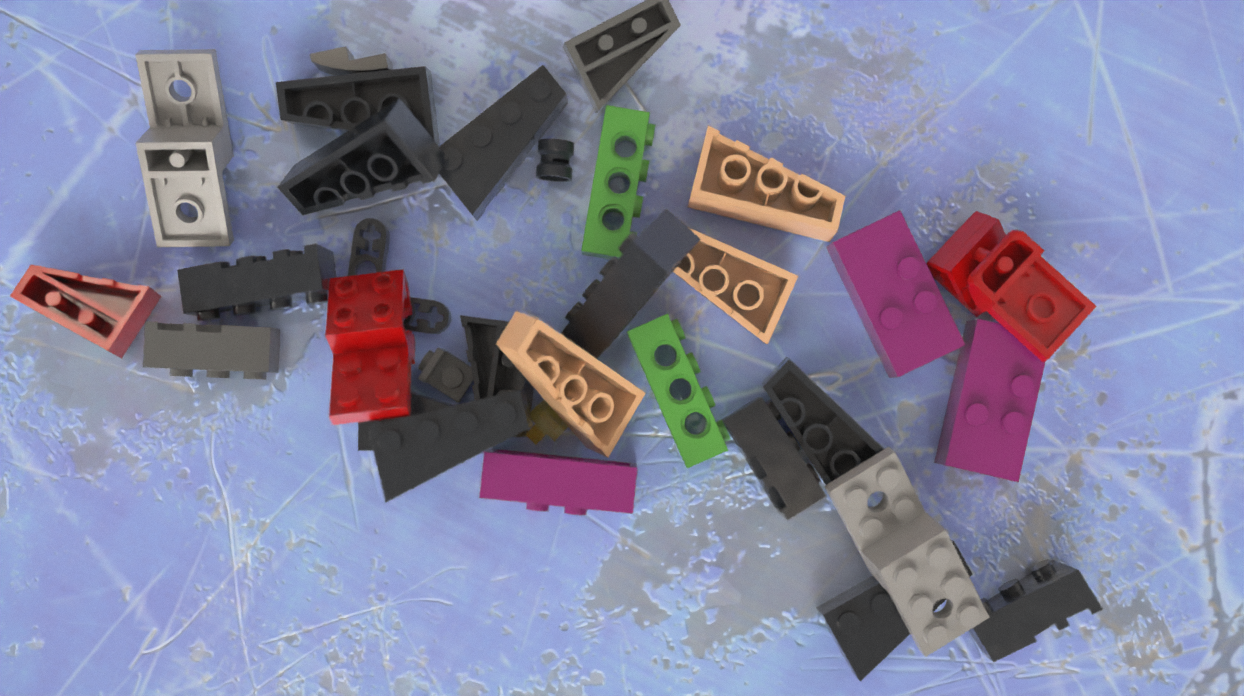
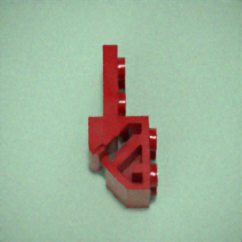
M975 211L926 262L932 277L972 314L978 317L987 311L1042 362L1049 360L1097 307L1040 256L1045 250L1025 232L1015 229L1005 234L999 219Z
M404 269L330 278L325 336L333 353L329 418L332 425L410 416L411 365L415 364V336L412 334V330L409 331L404 328V319H407L412 314L409 284Z

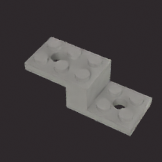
M216 49L140 50L135 55L150 128L136 142V148L157 247L231 246L234 238L222 171L233 158V150ZM175 80L186 82L191 88V96H180L174 90L173 82ZM190 203L194 205L198 211V216H186L182 212L180 204Z
M890 447L884 449L824 486L868 570L891 596L916 646L925 657L989 618L947 531L925 512L894 450ZM882 491L883 497L880 503L876 506L868 507L867 502L870 495L874 492ZM947 599L946 605L942 610L932 612L933 605L938 600Z

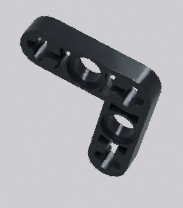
M366 218L356 225L353 234L348 276L357 275L358 266L365 261L375 264L376 273L385 272L390 234L388 228L381 221L374 218ZM371 226H375V231L381 234L380 239H374L372 244V251L379 252L378 258L368 254L359 255L360 249L368 251L369 240L363 238V233L369 232ZM410 297L412 314L404 320L405 330L440 334L449 327L451 313L443 303ZM414 304H420L418 312L431 313L433 307H438L437 312L443 315V321L436 322L435 328H430L431 324L429 321L416 318L417 326H411L415 318Z

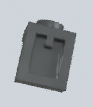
M438 347L435 352L429 350L418 367L422 371L418 378L419 380L430 384L458 403L461 402L473 383L471 366L443 348Z

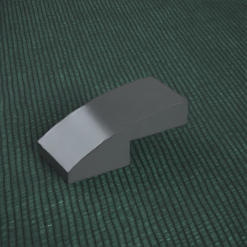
M345 46L310 54L312 63L319 70L336 76L393 70L392 62L385 53L354 60L353 54Z

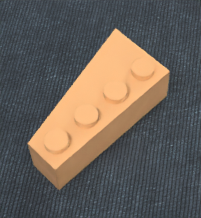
M708 125L688 208L826 242L831 241L838 231L845 195L804 174L799 175L783 167V163L771 157L768 159L750 150V146L738 140L734 142L719 134V130Z
M689 228L701 240L681 260V263L673 273L768 345L798 275Z
M515 311L496 345L585 447L609 457L646 393L538 318Z

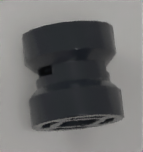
M562 139L538 140V153L541 159L540 163L536 166V178L554 182L572 181L573 169L569 162L570 158L574 155V143Z

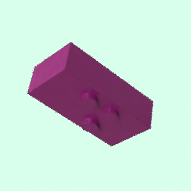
M900 210L844 236L826 247L889 378L900 377L966 345Z
M982 319L966 321L962 337L966 345L961 347L934 463L1019 482L1045 362L1038 359L1001 324Z
M492 448L484 452L479 498L526 503L527 510L549 511V505L564 507V513L571 515H586L588 509L633 514L637 463Z

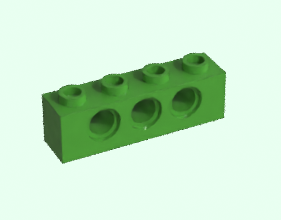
M606 105L581 249L582 255L611 259L615 255L619 259L623 254L618 248L632 233L630 231L633 217L640 218L643 196L637 195L639 181L646 182L650 160L643 159L645 145L652 146L656 124L649 123L650 112ZM622 141H629L635 146L636 151L630 157H621L616 153L615 147ZM615 177H624L629 181L630 187L626 192L617 194L609 188L610 181ZM610 212L619 213L624 219L623 225L617 230H609L603 225V218Z
M665 314L627 331L628 338L686 468L728 451L725 442L731 440L722 419L716 422L710 408L716 406L708 387L701 388L695 374L701 371L693 353L685 354L680 341L686 339L678 319L676 318L671 321L669 315ZM668 345L675 351V361L670 366H661L656 362L654 354L659 346ZM678 378L686 380L690 385V393L683 400H676L670 394V385ZM694 412L700 413L705 419L703 430L696 434L689 433L685 428L686 417Z

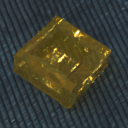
M543 400L530 412L535 425L525 435L537 445L546 435L555 441L568 426L549 404Z

